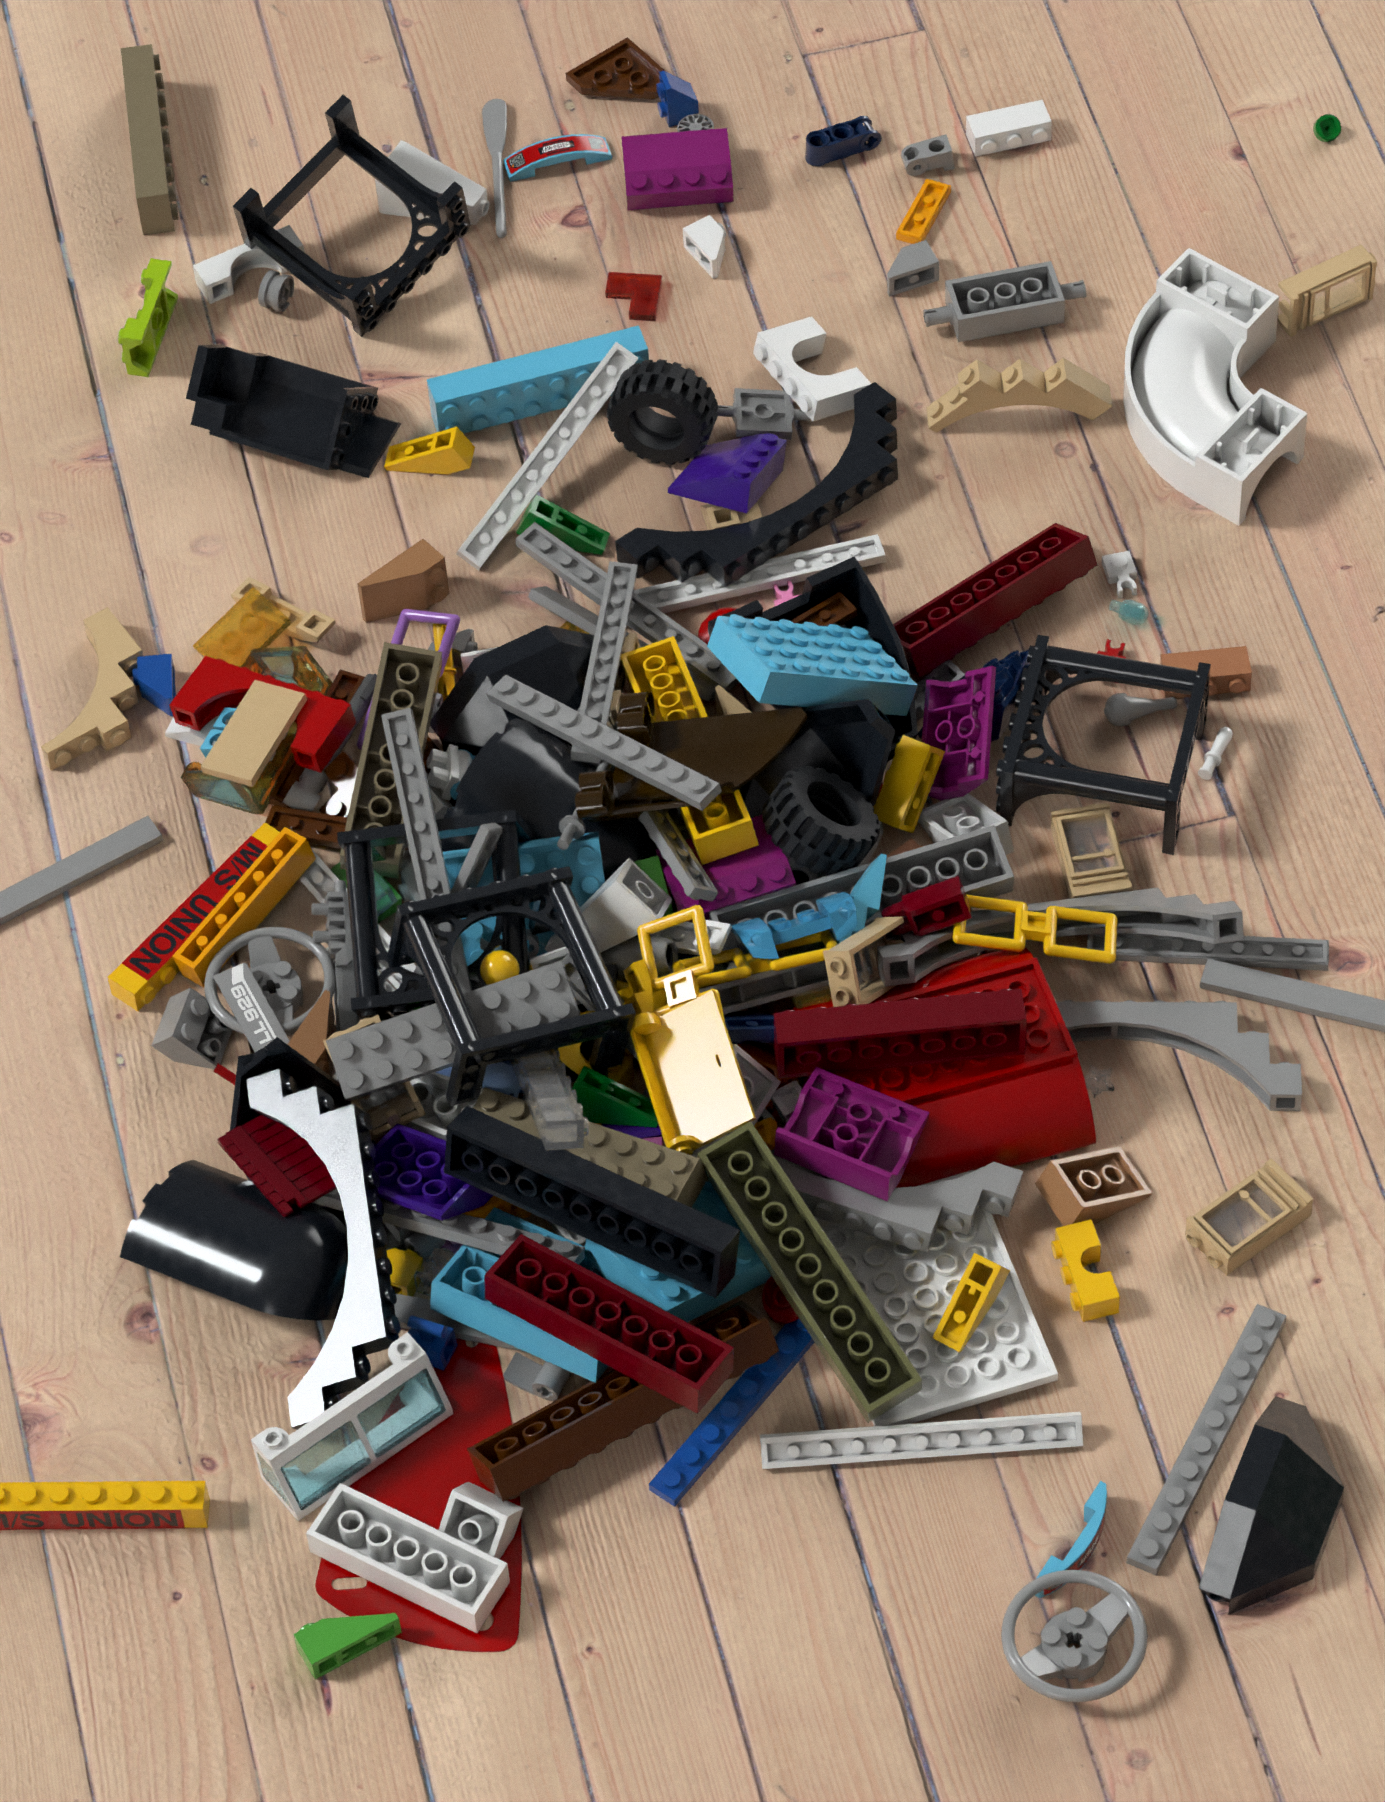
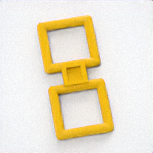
M967 895L969 905L972 908L1015 913L1014 939L965 933L966 920L954 924L953 941L956 944L1021 952L1025 949L1026 940L1044 942L1043 951L1047 956L1108 964L1116 960L1118 918L1113 913L1059 906H1049L1046 909V913L1028 911V906L1025 902ZM1057 918L1104 924V951L1056 945Z
M694 905L640 925L637 928L642 959L645 960L648 968L652 992L665 989L668 1005L655 1009L653 1013L660 1017L713 990L716 993L724 1018L719 991L717 989H710L700 993L697 977L714 970L703 908L700 905ZM693 919L701 963L658 978L650 934Z
M828 929L775 945L777 951L817 942H823L826 948L779 959L754 958L750 953L743 954L740 948L724 950L721 953L712 955L714 965L734 961L737 968L697 977L698 987L703 988L750 977L751 974L769 970L780 971L825 961L823 951L833 948L838 943ZM700 956L673 962V972L701 963Z

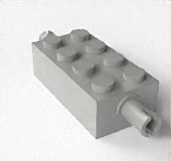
M1051 261L947 280L945 281L946 306L928 310L924 309L923 317L926 327L950 322L953 325L958 342L1064 323L1065 301L1085 298L1086 287L1083 280L1060 285Z

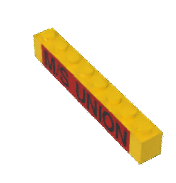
M264 823L107 977L111 994L136 1011H139L145 1004L152 1002L156 993L166 984L171 983L180 971L172 957L280 832L267 823Z
M206 1481L0 1482V1530L208 1528L210 1497Z

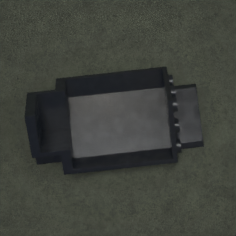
M221 344L198 345L186 399L196 402L191 425L210 430V435L325 470L339 469L369 478L401 425L399 422L372 415L379 400L377 387L263 353H248Z

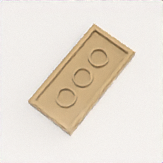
M254 680L200 766L202 772L254 787L306 703L305 693Z

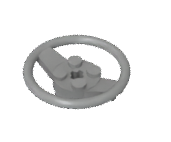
M264 927L235 937L216 953L206 972L204 990L211 1011L224 1025L244 1034L236 1017L231 1015L221 1004L217 995L216 981L213 976L219 973L225 961L235 951L248 944L249 969L284 1032L288 1036L293 1035L314 1005L307 1012L294 1019V1012L299 1009V1006L302 1007L303 1005L301 980L297 972L291 968L289 962L281 961L273 939L294 941L311 950L319 959L324 971V986L320 996L327 990L331 993L332 998L336 986L335 966L328 951L321 943H314L313 937L304 932L285 927Z
M1084 1570L1056 1571L1045 1574L1028 1583L1015 1595L1009 1604L1003 1618L1001 1630L1004 1654L1017 1677L1027 1687H1030L1039 1694L1065 1702L1093 1701L1121 1689L1138 1671L1146 1653L1148 1638L1144 1616L1131 1594L1115 1581L1103 1575ZM1064 1583L1087 1584L1109 1593L1108 1596L1086 1612L1079 1607H1074L1069 1611L1053 1616L1041 1631V1644L1022 1657L1019 1656L1015 1644L1016 1621L1022 1608L1037 1593ZM1130 1616L1134 1629L1133 1650L1126 1665L1113 1678L1100 1685L1082 1689L1063 1688L1045 1682V1680L1056 1677L1059 1679H1063V1677L1069 1679L1078 1678V1681H1084L1095 1676L1104 1665L1107 1643ZM1075 1643L1080 1645V1648L1076 1649L1074 1645L1069 1648L1068 1645Z

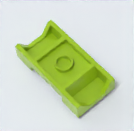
M150 259L147 269H143L141 275V283L145 285L146 290L144 306L142 310H138L136 319L128 318L124 328H121L119 331L118 343L122 345L123 349L122 362L126 364L127 374L149 377L178 300V294L165 287L172 261Z

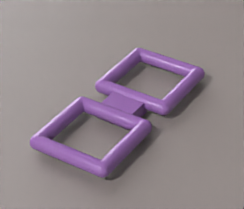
M403 609L391 640L392 644H403L410 621L447 625L438 650L442 652L441 677L460 624V617L456 614ZM372 699L357 741V747L362 750Z

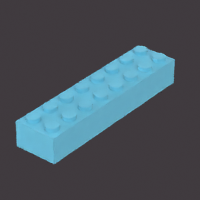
M639 325L427 379L431 417L437 432L458 427L464 434L566 408L615 342H618L637 356L638 360L636 363L641 364L643 361L649 360L648 347Z

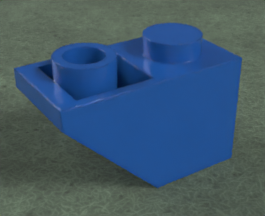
M660 71V83L656 84V89L661 102H658L657 106L660 117H665L668 126L678 125L679 121L688 115L699 114L698 100L691 83L666 71Z

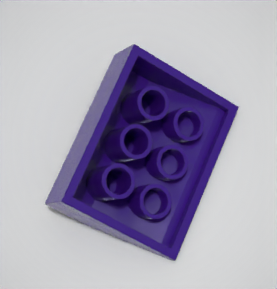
M766 433L706 445L705 449L690 462L668 487L667 493L747 514L783 471L787 440L780 439L775 434Z
M397 1123L374 1146L376 1150L374 1165L380 1178V1187H378L379 1198L443 1221L482 1207L493 1197V1195L444 1173L445 1140Z

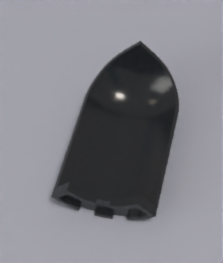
M190 1160L168 1171L169 1177L161 1185L155 1183L142 1201L145 1207L138 1220L132 1219L120 1253V1257L264 1313L300 1320L324 1321L336 1319L344 1294L348 1266L347 1228L334 1214L321 1207L308 1204L300 1208L294 1203L290 1205L293 1213L283 1217L252 1181L196 1160Z

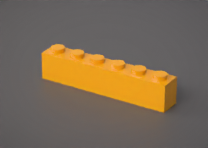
M286 827L281 830L172 956L184 977L204 988L208 966L216 953L235 937L255 930L315 861L316 857L306 838ZM233 954L225 961V963L223 964V966H224V965L226 964V962L233 956Z

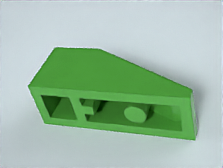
M390 1613L321 1619L316 1623L304 1625L293 1635L299 1654L316 1680L402 1632L397 1614Z

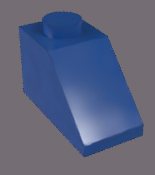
M172 654L137 657V668H134L132 672L134 685H139L141 697L170 717L173 716L169 706L176 696L175 668Z

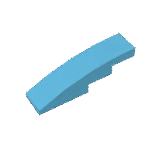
M881 853L870 863L854 886L850 895L856 907L857 927L842 939L836 940L838 944L863 929L866 919L871 918L879 910L887 859L886 854Z

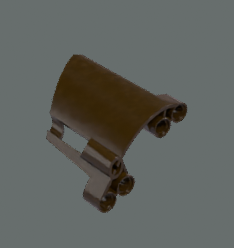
M652 692L621 694V713L617 715L618 732L718 782L722 790L720 794L733 793L747 784L775 760L795 737L808 716L801 707L655 722V704ZM618 767L615 768L613 775L611 771L607 770L579 774L580 792H577L575 796L576 812L579 819H588L589 822L639 818L643 811L692 806L682 800L649 804L651 801L677 798Z

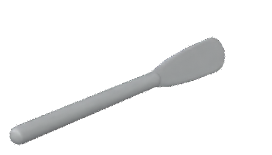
M497 98L488 101L484 105L482 117L487 147L492 156L496 234L499 238H504L507 234L502 153L506 141L507 105L504 100Z

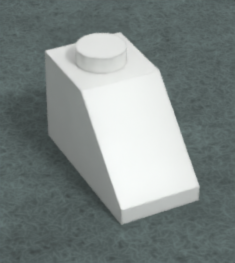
M708 215L683 228L684 248L715 279L718 277L725 252L726 231L721 223H717Z

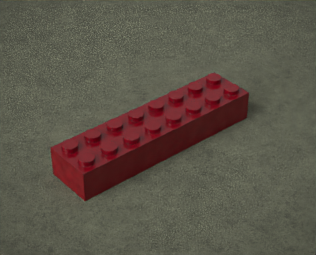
M1054 523L894 623L893 626L899 636L910 674L919 678L930 674L934 668L945 661L952 660L956 654L976 645L980 639L988 634L997 632L1002 625L1010 620L1019 618L1023 612L1041 604L1045 598L1063 590L1066 585L1075 579L1087 575L1088 571L1098 566L1089 536Z
M1001 989L992 992H970L961 995H939L931 998H909L900 1001H878L870 1004H847L839 1007H816L809 1010H785L774 1013V1050L778 1079L811 1076L816 1067L831 1073L1023 1055L1025 1054L1027 1018L1022 989Z
M523 1234L519 1235L484 1275L486 1300L697 1414L733 1372L734 1347Z

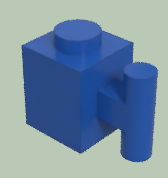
M411 1315L407 1322V1327L410 1328L408 1333L426 1352L432 1366L445 1370L458 1346L454 1329Z

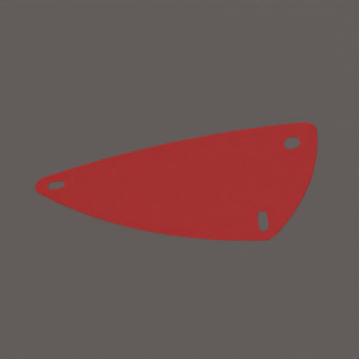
M456 1338L458 1346L445 1370L434 1368L452 1406L453 1414L348 1487L437 1530L440 1527L452 1489L470 1482L493 1493L480 1481L467 1449L512 1425L497 1347L494 1345L478 1343L475 1347H469L466 1345V1340ZM423 1369L420 1371L436 1389L428 1370ZM399 1394L393 1399L379 1423L405 1406L400 1401ZM520 1496L515 1499L508 1500L521 1507ZM521 1518L514 1538L500 1558V1560L508 1564L510 1583L491 1611L494 1621L487 1630H479L478 1633H475L368 1580L363 1588L336 1590L331 1585L334 1579L360 1576L321 1558L316 1578V1591L322 1599L349 1617L396 1613L402 1633L395 1636V1638L429 1647L455 1651H505L516 1643L519 1635L522 1580Z

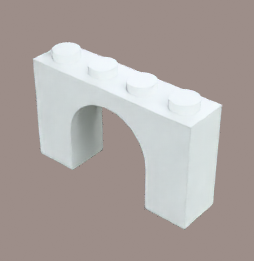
M811 316L758 332L753 354L813 422L854 409V394L871 383L857 367L832 375H816L803 370L795 363L822 354L827 333Z

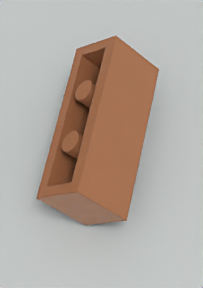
M1247 646L1160 654V665L1197 671L1199 662L1211 664L1209 696L1224 693H1241L1251 690L1252 671ZM1163 691L1164 698L1174 697L1182 699L1191 697V695Z

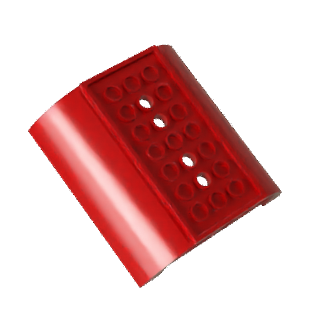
M1026 947L1021 952L999 950L941 966L916 983L897 985L871 1002L931 998L939 995H961L970 992H992L1001 989H1022L1027 1018L1025 1054L833 1073L929 1112V1118L896 1188L915 1187L967 1171H975L992 1162L1013 1167L1096 1144L1093 1113L1078 1059V1052L1037 957L1034 958ZM828 996L791 1006L787 1010L798 1011L814 1009L816 1007H833L832 997Z

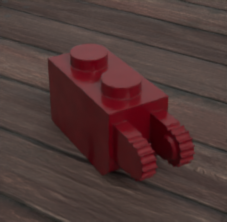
M959 876L903 895L901 902L885 907L881 911L882 917L907 916L903 918L904 923L889 932L892 936L913 931L916 936H923L972 918L969 900Z

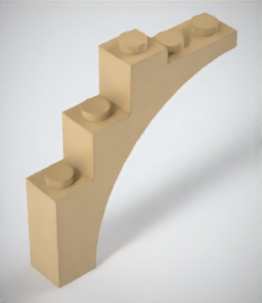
M1020 358L1001 373L977 359L957 374L959 384L926 407L929 429L937 433L946 426L972 414L1014 405H1042L1061 408L1080 414L1093 421L1112 407V399L1108 384L1065 358L1049 367L1045 372L1040 371Z
M108 607L83 620L87 638L98 656V675L91 697L78 717L63 732L41 746L45 764L51 771L66 765L69 761L85 752H90L100 744L106 751H109L131 739L128 720L121 712L129 710L132 706L139 703L135 685L129 677L133 676L132 671L134 668H137V657L143 656V652Z

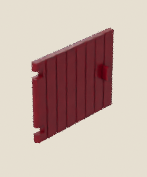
M260 1115L217 1139L221 1148L235 1161L238 1167L252 1180L255 1186L269 1199L283 1217L293 1213L290 1205L296 1203L300 1208H303L337 1189L326 1165L309 1143L291 1128Z

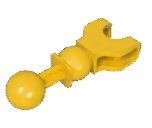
M504 950L490 952L484 957L480 966L481 977L487 985L519 975L520 971L517 959L511 953ZM588 1010L585 1012H580V1014L583 1015L596 1011ZM581 1043L558 1048L560 1060L578 1075L584 1066L592 1069L589 1061L580 1052Z

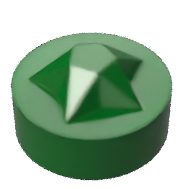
M1331 114L1319 117L1313 126L1314 135L1322 142L1333 141L1341 133L1339 119Z

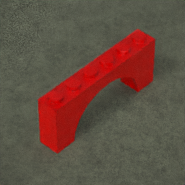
M206 655L169 704L176 724L201 731L208 722L221 714L224 707L237 708L254 680L305 693L307 701L294 720V723L297 725V732L290 747L296 765L319 773L323 771L356 724L351 704L345 700H337L325 696L321 692L310 691L294 683L277 680L271 675H262L251 671L247 667H238L227 663L223 659H214Z

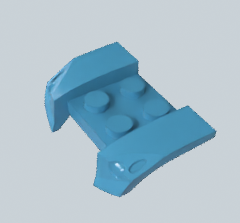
M841 892L817 899L818 911H814V909L797 913L796 919L786 920L785 917L769 921L767 926L760 918H754L731 925V931L741 940L752 957L779 959L775 945L831 928L837 941L845 937L857 927L856 907L851 895Z

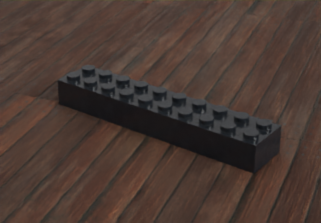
M466 1106L447 1126L444 1173L714 1298H717L734 1278L740 1235L739 1229L472 1107Z

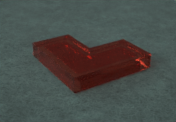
M609 272L605 290L606 298L631 300L629 320L656 321L663 282L662 275Z

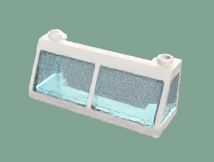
M408 1332L390 1345L388 1356L393 1363L391 1366L301 1428L288 1435L281 1428L271 1427L251 1439L262 1480L297 1521L327 1502L339 1483L350 1486L453 1414L452 1406L426 1352Z

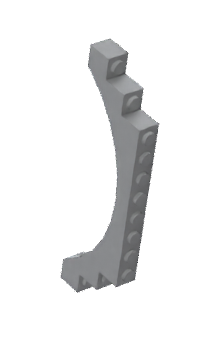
M1158 887L1027 904L1028 911L1046 913V909L1049 906L1113 913L1118 918L1117 933L1172 936L1212 944L1244 940L1242 910L1234 901L1203 904L1196 894L1166 898ZM985 909L971 911L972 918L966 920L965 933L1014 939L1015 913ZM1057 918L1056 937L1105 934L1104 924ZM954 925L923 936H916L913 931L900 934L901 940L904 943L877 946L879 976L885 987L916 983L941 966L992 948L956 944L953 941Z
M1072 1000L1056 1002L1073 1043L1079 1041L1122 1039L1152 1042L1183 1050L1216 1065L1240 1081L1269 1111L1301 1110V1064H1291L1289 1062L1270 1064L1269 1033H1259L1256 1031L1238 1033L1237 1002H1165L1161 1000L1154 1002H1135L1132 1000L1124 1002H1105L1102 1000L1093 1002H1075Z
M728 1134L696 1149L693 1156L697 1157L698 1152L702 1151L703 1149L707 1148L708 1146L712 1145L713 1143L717 1142L718 1140L722 1139ZM774 1156L813 1216L924 1253L928 1252L938 1226L968 1235L979 1208L992 1214L1009 1217L1019 1192L1023 1175L1021 1170L992 1162L959 1178L926 1186L895 1188L889 1200L885 1201L839 1181L816 1176Z

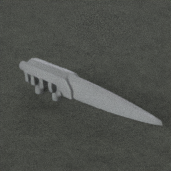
M338 880L334 882L335 891L327 893L325 903H312L311 914L325 915L327 917L326 931H313V942L327 943L329 955L331 958H335L336 986L334 991L336 1029L337 1031H344L357 1025L360 1017L351 1010V998H356L348 892L346 891V881Z

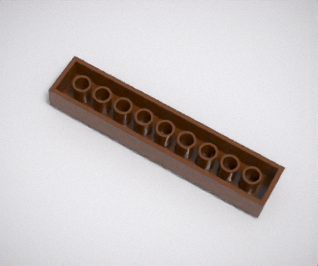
M739 1301L695 1325L700 1330L734 1347L733 1372L726 1380L739 1377L743 1374L744 1370L755 1364L765 1363L772 1355L779 1352L768 1320L743 1301ZM614 1369L602 1375L596 1383L591 1381L469 1447L467 1451L480 1481L504 1502L519 1497L524 1490L533 1485L545 1483L555 1473L574 1467L578 1464L579 1460L588 1455L602 1452L610 1443L631 1436L634 1430L643 1425L657 1422L665 1413L684 1406Z

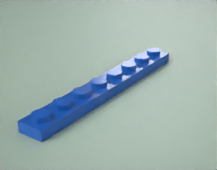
M800 1319L784 1325L774 1337L779 1352L772 1355L765 1363L755 1364L742 1374L649 1483V1490L674 1507L678 1504L815 1343Z

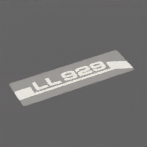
M242 963L213 976L254 1052L264 1048L276 1037L286 1044L289 1043L286 1033L247 963Z

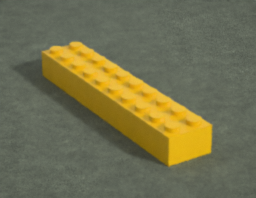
M674 636L621 654V662L632 693L652 692L655 704V722L708 717ZM739 789L733 793L719 794L716 797V801L711 802L703 811L694 806L679 807L702 865L759 845L752 820Z

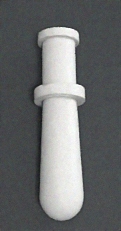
M1223 727L1219 730L1211 750L1205 754V762L1198 771V775L1202 779L1210 780L1215 767L1220 765L1222 761L1221 756L1233 736V732L1229 727Z

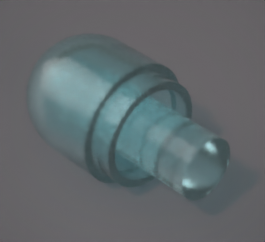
M1113 599L1109 605V610L1119 613V618L1125 622L1141 625L1148 619L1149 612L1143 603L1131 599H1125L1123 602Z

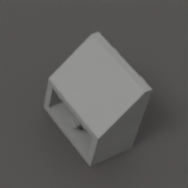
M189 988L169 998L151 1046L174 1062L215 1069L217 1063L220 1064L232 1029L224 1025L214 1015L204 996Z

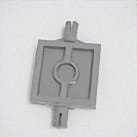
M735 388L733 406L718 405L717 411L718 416L733 418L736 437L770 433L777 435L780 439L791 440L793 420L810 421L805 412L801 409L793 408L790 402V395L781 390Z

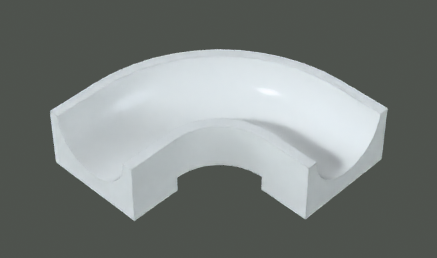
M1188 248L1157 279L1156 292L1144 305L1130 331L1125 351L1123 392L1125 418L1138 450L1160 477L1193 501L1239 526L1246 518L1249 502L1259 481L1273 462L1280 456H1283L1298 464L1304 457L1307 413L1262 388L1253 395L1240 380L1244 373L1276 341L1279 296Z

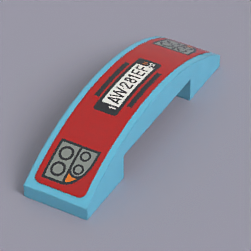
M573 134L553 137L528 145L509 155L503 160L509 181L512 182L535 177L536 168L584 158L586 165L611 160L612 155L605 137L590 134Z
M1100 1481L1085 1503L1084 1522L1088 1524L1065 1559L1062 1561L1051 1555L1037 1578L1056 1571L1081 1570L1089 1560L1098 1544L1104 1527L1107 1503L1106 1483ZM1066 1583L1044 1589L1035 1596L1038 1598L1047 1596Z

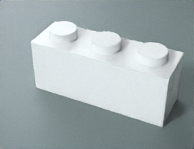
M1043 100L966 116V136L975 157L1051 140L1052 121Z

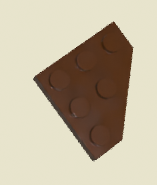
M627 37L565 74L566 81L581 95L656 99L659 97L656 89V84L660 83L659 72L665 70Z

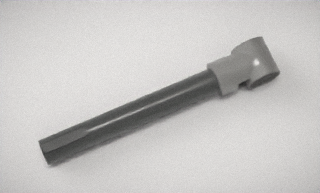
M367 674L349 702L356 724L323 771L319 773L305 768L299 777V782L295 781L283 799V803L293 809L312 812L321 797L318 794L322 792L328 781L324 770L342 752L370 705L377 679L376 674Z

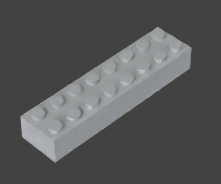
M561 960L463 994L482 1039L581 1015L565 966ZM436 1003L326 1040L344 1098L347 1101H352L452 1067L456 1053Z

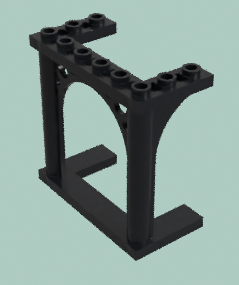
M343 94L325 112L331 139L264 207L262 206L259 193L250 188L233 205V209L245 245L250 249H253L255 246L259 247L352 322L353 330L362 337L367 331L370 332L377 326L379 319L386 312L388 313L393 310L397 300L404 293H409L413 289L415 282L422 275L429 273L434 262L440 256H445L449 252L452 244L458 237L462 238L468 232L471 224L463 187L454 181L441 194L429 189L360 136L352 102ZM344 155L399 197L407 207L412 221L411 238L403 255L388 269L368 277H344L326 270L273 228ZM419 213H422L424 216L421 220L417 219ZM424 226L437 228V231L432 236H422L418 233L419 229ZM418 243H424L418 250L415 249ZM383 279H388V281L385 282L382 287H380L379 283Z
M1038 635L1035 646L1030 645L1028 650L1027 663H1030L1029 667L1024 668L1022 672L1021 685H1024L1023 691L1018 690L1016 694L1015 708H1018L1017 713H1011L1009 730L1012 732L1010 736H1005L1002 753L1005 754L1004 759H999L997 764L996 776L999 778L996 794L999 795L996 802V812H1000V816L1008 821L1009 826H1012L1015 812L1024 802L1037 796L1048 794H1068L1165 811L1162 853L1174 855L1180 830L1181 799L1195 740L1202 741L1207 720L1211 664L1199 662L1197 671L1049 646V636ZM1068 674H1077V676L1072 678L1069 677ZM1059 678L1062 679V683L1058 685L1053 684ZM1092 681H1109L1191 695L1170 783L1089 770L1067 762L1051 748L1045 738L1043 719L1047 708L1065 690L1075 685ZM1034 713H1040L1039 716H1035V715H1033V714H1034ZM1031 734L1037 735L1036 739L1030 740ZM1038 747L1044 751L1035 758L1024 756V753L1031 748ZM1052 760L1054 762V765L1049 764L1046 761Z
M516 809L436 820L440 838L477 834L482 824L496 823L503 827V831L491 855L494 881L503 882L521 876L518 842L532 840V831ZM404 824L337 832L338 845L344 850L356 988V998H351V1010L361 1019L378 1014L382 1022L393 1018L394 1015L408 1013L409 1009L423 1008L434 1004L435 1000L424 975L411 972L402 966L390 967L387 960L388 952L379 934L373 862L386 860L385 848L383 846L408 843ZM496 916L494 933L488 946L472 964L467 966L469 975L476 974L481 981L470 980L472 990L487 986L480 974L481 962L487 954L493 952L497 947L501 946V950L511 953L517 959L520 970L519 974L532 970L528 954L524 917ZM380 962H387L389 968L382 971L379 975L378 970H382ZM394 973H400L402 975L400 987L393 992H387L385 990V982L388 977ZM409 982H419V988L417 990L415 987H412L408 991H406Z
M569 866L560 869L551 868L538 874L521 875L516 879L503 882L494 881L481 887L464 888L459 892L446 895L437 894L428 899L407 901L402 905H397L387 960L391 968L416 962L424 975L456 1049L446 1093L449 1106L475 1101L479 1098L487 1065L593 1039L595 1041L589 1059L592 1070L597 1071L622 1065L636 1012L632 1003L624 1005L571 890L573 874ZM534 902L533 908L531 910L529 907V903ZM503 915L530 919L528 926L532 935L553 931L563 941L596 1012L482 1039L453 971L451 957L453 946L459 936L469 926L480 920ZM448 922L455 930L451 932L441 931L435 924ZM439 941H447V944L440 946Z

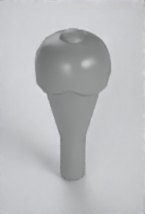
M1117 693L1107 699L1104 714L1111 724L1127 726L1130 725L1131 721L1152 712L1176 708L1177 700L1174 697L1147 699L1127 696L1126 693Z

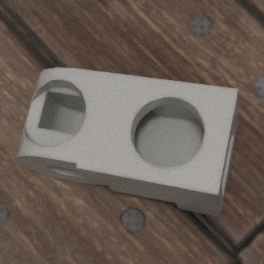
M946 134L908 145L901 152L906 172L911 176L921 175L927 170L941 167L944 168V171L955 169L952 149Z

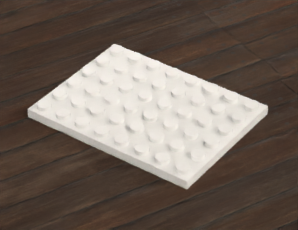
M973 1170L967 1171V1172H964V1173H961V1174H957V1175H954V1176H950V1177H947V1178H943V1179H940V1180H936V1181H933V1182H930V1183H926V1184H923V1185H919V1186H926V1185H930V1184H935V1183H939V1182H943V1181H947V1180L959 1178V1177H961V1176H963V1175H966V1174H968V1173H970V1172H973ZM978 1209L968 1235L938 1226L927 1253L912 1250L906 1246L888 1240H881L876 1236L858 1230H851L845 1226L815 1217L922 1378V1390L872 1420L874 1426L912 1424L1058 1380V1372L993 1216L989 1211ZM976 1253L1005 1267L1010 1272L995 1302L960 1353L932 1337L973 1254Z

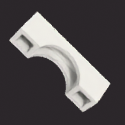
M290 225L277 230L304 252L302 242ZM245 244L193 265L196 284L209 304L233 295L236 280L248 270L264 267L277 270L280 273L287 272L284 267L259 247L255 246L253 249H250Z

